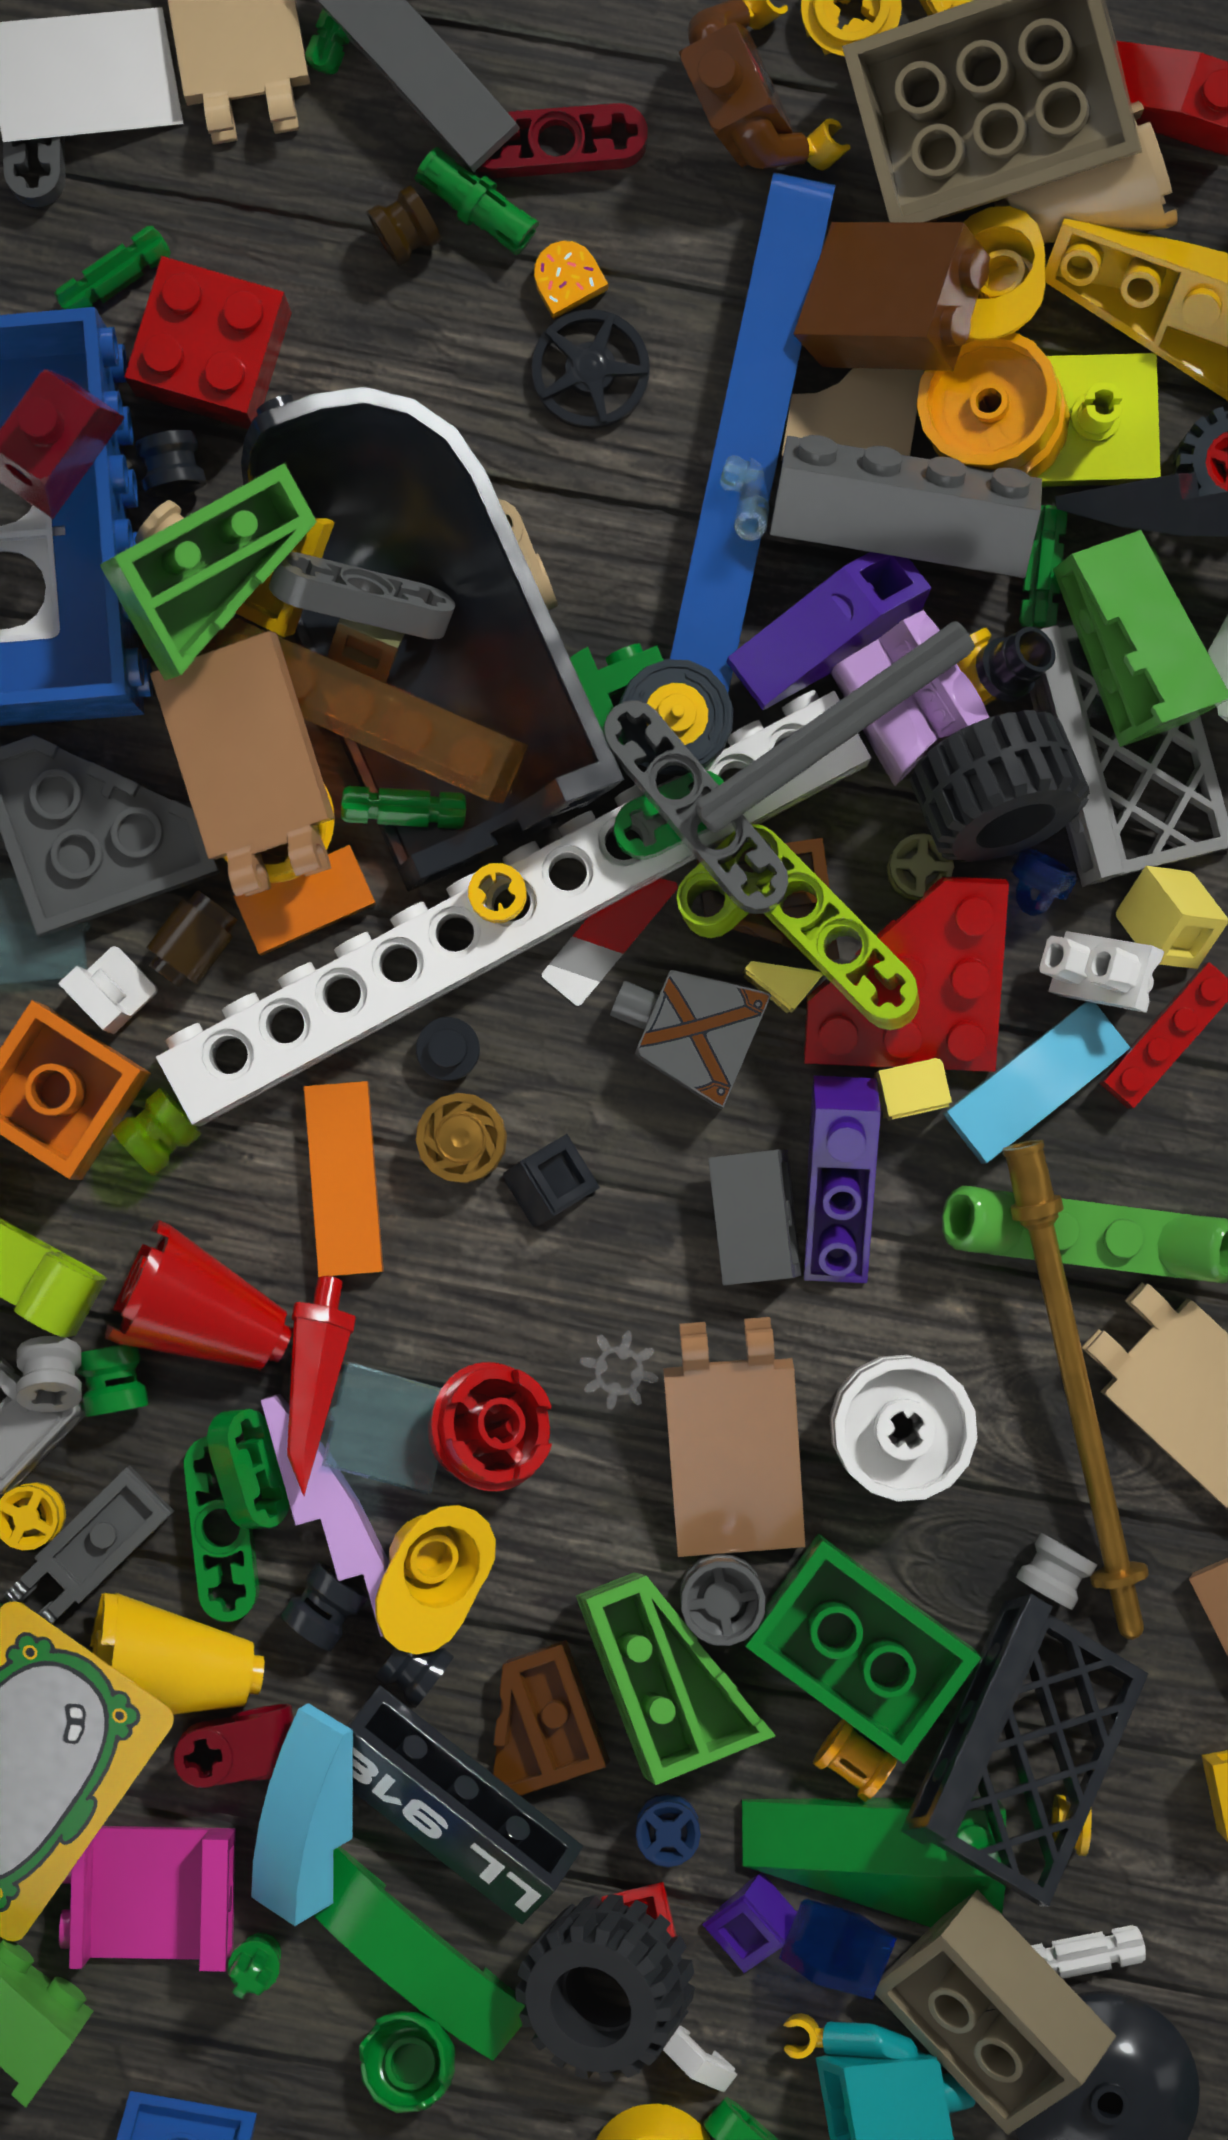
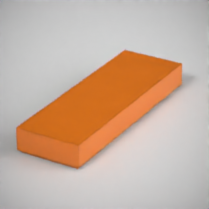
M369 1082L304 1086L318 1277L384 1272Z

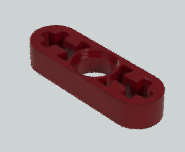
M625 103L508 111V114L515 120L520 129L529 128L528 142L532 158H522L521 145L505 146L501 150V158L486 160L476 172L488 178H508L628 168L636 164L645 154L648 141L647 123L639 110ZM624 123L626 133L637 134V136L629 137L627 139V148L621 150L614 149L612 139H593L594 153L584 154L585 132L582 124H592V137L610 135L612 124ZM559 125L566 127L573 133L575 144L567 154L551 156L540 148L538 143L539 137L548 127ZM520 130L506 144L521 143Z

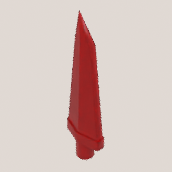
M331 1276L318 1277L313 1304L296 1302L294 1303L292 1313L294 1327L287 1457L303 1496H305L349 1338L354 1332L356 1316L338 1310L343 1282Z

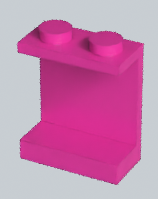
M102 1826L62 1882V1884H71L70 1909L62 1910L59 1924L60 1948L70 1949L69 1969H83L90 1958L200 1959L199 1971H226L228 1961L233 1952L236 1828Z

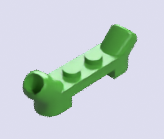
M961 1186L950 1193L945 1201L942 1212V1233L945 1241L950 1246L962 1251L1035 1260L1029 1230L1023 1227L1020 1221H1014L1012 1218L1010 1206L1016 1203L1013 1192ZM1062 1198L1064 1209L1058 1213L1059 1217L1054 1223L1063 1264L1225 1284L1228 1282V1219Z

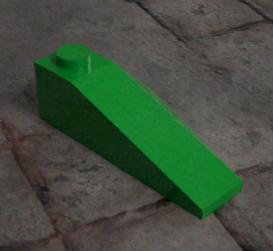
M860 1798L742 1799V1864L744 1867L928 1927H932L944 1914L977 1889L1001 1914L1003 1912L1006 1886L935 1844H921L901 1832L915 1798H871L867 1802ZM998 1800L997 1802L1006 1827V1810L1000 1800ZM984 1806L968 1810L956 1834V1837L977 1849L995 1843ZM998 1851L988 1854L1001 1863Z

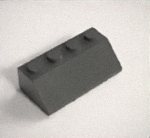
M808 435L803 438L787 436L770 535L1025 578L1041 513L1042 478L1030 477L1025 472L1015 468L989 470L965 466L959 460L950 457H935L930 460L901 455L898 451L885 446H872L864 449L836 444L830 438L820 435Z

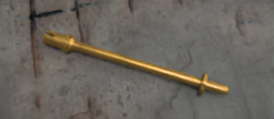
M1043 1140L1020 1142L1003 1148V1155L1007 1160L1016 1202L1010 1206L1013 1220L1020 1221V1224L1029 1230L1104 1567L1095 1571L1090 1576L1091 1583L1094 1588L1110 1590L1119 1632L1126 1639L1134 1640L1144 1630L1135 1583L1148 1577V1567L1145 1563L1129 1561L1054 1227V1223L1059 1217L1058 1213L1064 1209L1062 1198L1060 1195H1054L1043 1150Z

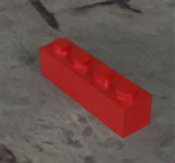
M1210 962L1203 964L1131 1045L1130 1049L1124 1053L1102 1078L1099 1084L1126 1108H1135L1228 1002V978Z

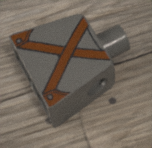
M670 970L660 995L624 981L610 1016L644 1030L635 1051V1056L709 1104L723 1109L771 995L760 990Z

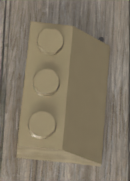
M978 1889L944 1914L870 1988L1007 2135L1082 2086L1116 2038V2035Z

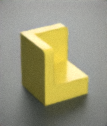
M1154 866L1144 867L1116 911L1117 919L1135 943L1152 945L1164 950L1162 961L1159 965L1198 969L1228 924V917L1192 872Z

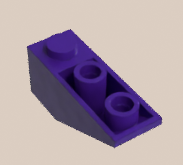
M869 552L839 569L728 656L726 662L761 709L765 710L827 676L839 662L876 641L902 620L922 611L932 587L909 558Z
M813 1075L804 1252L805 1281L867 1283L881 1115L877 1078Z

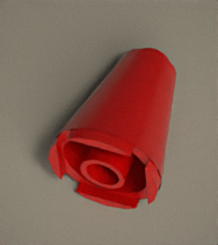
M160 1220L154 1223L150 1231L162 1236L155 1248L142 1244L113 1308L114 1311L121 1313V1316H123L120 1329L107 1325L105 1339L117 1344L259 1370L266 1365L268 1360L278 1363L289 1344L293 1332L292 1327L284 1324L287 1311L173 1226Z

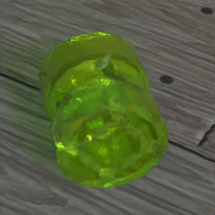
M161 1087L145 1100V1109L137 1117H126L112 1129L113 1134L123 1147L153 1177L169 1164L170 1154L178 1147H188L202 1135L198 1126L191 1124L182 1107Z

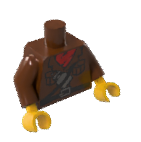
M728 0L706 8L694 15L687 29L690 45L679 51V55L715 135L741 168L746 165L757 169L802 165L808 161L813 167L823 171L832 166L851 148L849 144H838L832 138L842 128L841 124L832 118L826 119L807 137L801 132H794L752 36L747 29L749 26L755 30H760L786 13L788 10L787 5L777 8L770 0Z

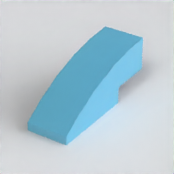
M1086 1001L942 1114L980 1163H988L1002 1152L1003 1148L1015 1142L1130 1049V1046L1098 1005Z
M309 1703L298 1709L271 1776L258 1826L252 1872L251 1897L294 1926L333 1904V1850L350 1841L353 1830V1730Z

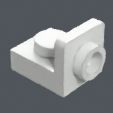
M116 946L108 949L88 970L76 966L58 983L102 1030L113 1034L130 1020L158 991L156 985Z

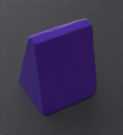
M760 1873L748 1881L706 1918L702 1925L742 1972L745 1973L785 1946L801 1924V1917L770 1880Z

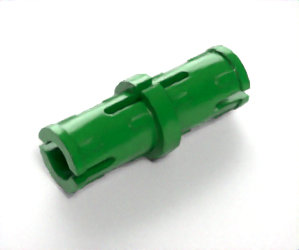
M435 147L429 152L417 170L419 173L414 177L415 182L436 194L458 212L457 219L467 226L475 224L498 240L500 244L514 255L522 252L534 236L535 229L539 226L537 219L531 217L522 209L520 210L508 201L506 197L497 192V184L487 176L480 179L458 164L456 160L439 147Z

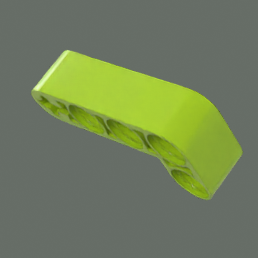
M751 824L782 861L788 874V885L783 900L775 909L764 914L869 1022L878 1028L886 1030L899 1029L910 1023L917 1014L919 1007L916 979L911 971L773 831L762 825ZM735 831L714 850L728 847L735 838ZM748 842L745 843L735 858L720 864L722 869L728 873L735 862L738 864L742 853L752 846ZM701 863L683 879L678 887L676 896L678 909L690 930L699 936L706 938L723 936L749 914V912L743 911L734 904ZM766 869L758 874L743 870L747 877L746 885L742 889L745 894L750 896L758 891L765 898L772 895L769 888L770 881L774 876L772 872ZM704 891H719L725 896L723 908L714 916L705 918L697 916L692 912L693 901L697 895ZM805 891L816 897V907L806 917L792 918L782 911L783 902L794 892ZM838 937H853L861 943V953L851 963H834L826 955L828 946ZM872 967H874L876 978L887 989L892 990L898 985L902 986L900 989L902 1004L895 1007L889 1002L882 1004L880 1007L877 1006L879 999L876 988L866 978ZM860 981L857 986L853 985L854 983Z
M0 1218V1298L15 1305L14 1311L34 1325L60 1337L76 1336L107 1278L86 1264Z

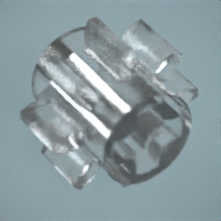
M626 1330L623 1334L621 1344L612 1346L605 1336L599 1334L597 1342L602 1352L598 1359L586 1356L581 1357L580 1363L585 1367L595 1369L596 1378L586 1384L584 1387L585 1392H593L599 1387L608 1392L607 1409H613L618 1395L629 1394L632 1402L636 1405L642 1404L641 1395L636 1389L641 1381L649 1383L658 1382L659 1377L653 1372L644 1371L642 1361L650 1358L655 1350L653 1347H646L637 1353L630 1347L632 1341L630 1330ZM616 1352L617 1356L622 1360L631 1356L635 1359L637 1365L630 1371L633 1382L623 1387L617 1379L611 1380L608 1383L604 1380L602 1373L608 1369L606 1357L611 1353Z

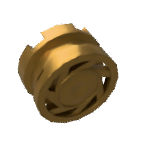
M463 1093L440 1097L426 1108L418 1122L416 1144L420 1158L429 1170L447 1181L461 1183L483 1179L496 1169L505 1153L507 1133L503 1119L494 1107L476 1095Z

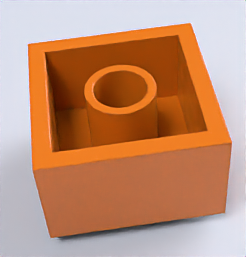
M31 1000L0 1048V1135L66 1178L82 1180L151 1073L53 1009Z

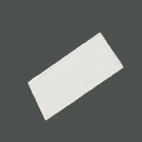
M162 7L0 22V130L3 142L184 124Z

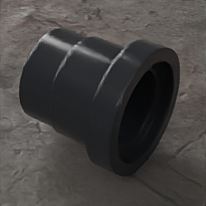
M1035 627L1022 628L1007 638H996L982 647L977 655L976 670L979 680L984 688L997 699L1007 702L1017 701L1033 689L1036 680L1053 666L1056 658L1055 648L1048 635Z

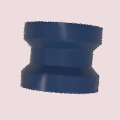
M670 1793L655 1795L645 1802L638 1812L636 1822L637 1843L645 1858L656 1865L672 1867L683 1864L693 1856L699 1846L701 1832L698 1815L692 1804L680 1795ZM677 1815V1817H676L673 1821H672V1820H664V1821L662 1820V1819H666V1818H671V1819H673V1818Z

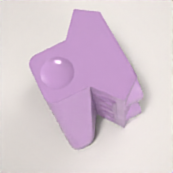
M922 610L902 620L879 639L839 662L833 667L831 675L844 698L939 632V629L926 615L925 611ZM955 664L863 729V732L890 780L896 786L925 757L927 752L955 732L990 717L971 681Z

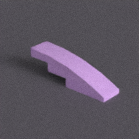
M281 1394L261 1400L295 1525L321 1518L338 1581L363 1574L376 1619L375 1599L381 1579L389 1566V1560L358 1497L321 1441L305 1496H303L287 1457L289 1404ZM377 1623L380 1636L382 1637L383 1634H382V1632H381V1630H380V1628H379V1625H378V1623Z

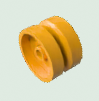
M1016 332L997 340L977 341L968 338L961 347L954 371L925 370L920 378L916 406L923 431L939 457L954 458L965 466L989 470L1015 468L1025 472L1030 477L1037 478L1053 465L1066 443L1070 413L1063 388L1056 377L1055 370L1050 360L1034 341Z

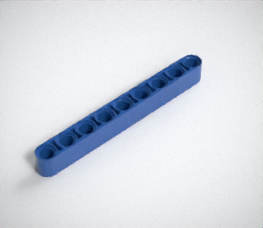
M773 173L670 656V659L690 660L709 669L726 687L727 693H729L733 670L726 661L728 656L738 649L802 347L801 342L795 337L794 331L822 252L835 191V185L779 173Z

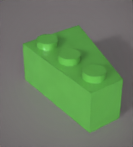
M284 463L101 563L100 567L166 681L183 674L205 645L230 621L237 609L270 576L317 521Z
M1141 530L1073 553L1053 569L1120 747L1189 723L1228 700L1227 687L1167 579L1157 552L1148 544Z
M634 1572L576 1595L645 1779L654 1785H658L776 1736L738 1692L734 1683L713 1661L698 1642L696 1636L646 1575Z
M2 1939L0 1942V2067L19 2083L11 2095L26 2108L94 2011L84 2004L86 1997L78 1987L61 1977H55L51 1980L32 1966L34 1959L26 1949L14 1941Z

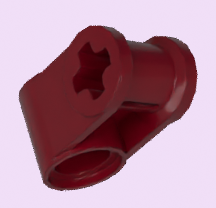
M274 1704L242 1711L232 1716L200 1721L190 1725L182 1733L174 1752V1766L177 1774L185 1783L196 1788H208L243 1780L271 1779L282 1745L294 1720L292 1705ZM206 1739L209 1749L221 1750V1753L215 1756L212 1768L204 1769L200 1759H189L188 1757L189 1754L194 1752L197 1740Z

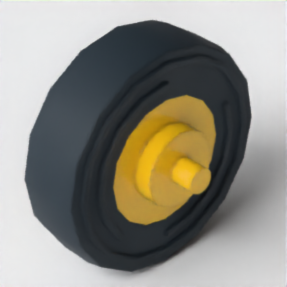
M666 659L646 666L629 681L619 702L621 704L625 701L637 700L650 705L659 713L704 768L722 753L732 732L733 706L726 687L709 669L690 660ZM627 718L620 722L622 727L621 738L624 745L627 742L634 741L646 754V762L640 765L648 768L657 756L671 750L667 744L663 743L657 753L653 751L645 740V730L649 725L644 720L636 725L630 723ZM675 765L662 769L659 774L683 776L690 772L684 767Z

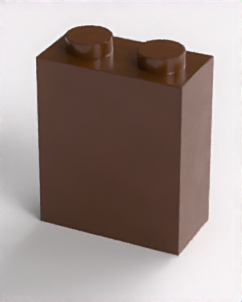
M831 222L794 335L821 367L954 371L961 347L966 343L970 334V319L980 289L986 284L991 257L964 222Z

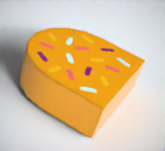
M559 241L550 244L540 253L535 262V284L553 320L608 290V282L594 257L584 246L576 242Z

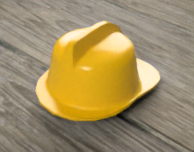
M1011 206L989 207L971 215L964 221L991 257L987 282L980 289L970 319L971 327L968 338L977 341L997 340L1016 332L1033 318L1043 301L1046 287L1045 248L1039 225L1025 211Z
M460 1505L438 1507L427 1514L419 1515L406 1522L395 1534L389 1549V1566L381 1579L375 1599L376 1621L383 1637L397 1650L415 1655L433 1652L449 1642L463 1624L495 1560L496 1539L490 1524L477 1511Z

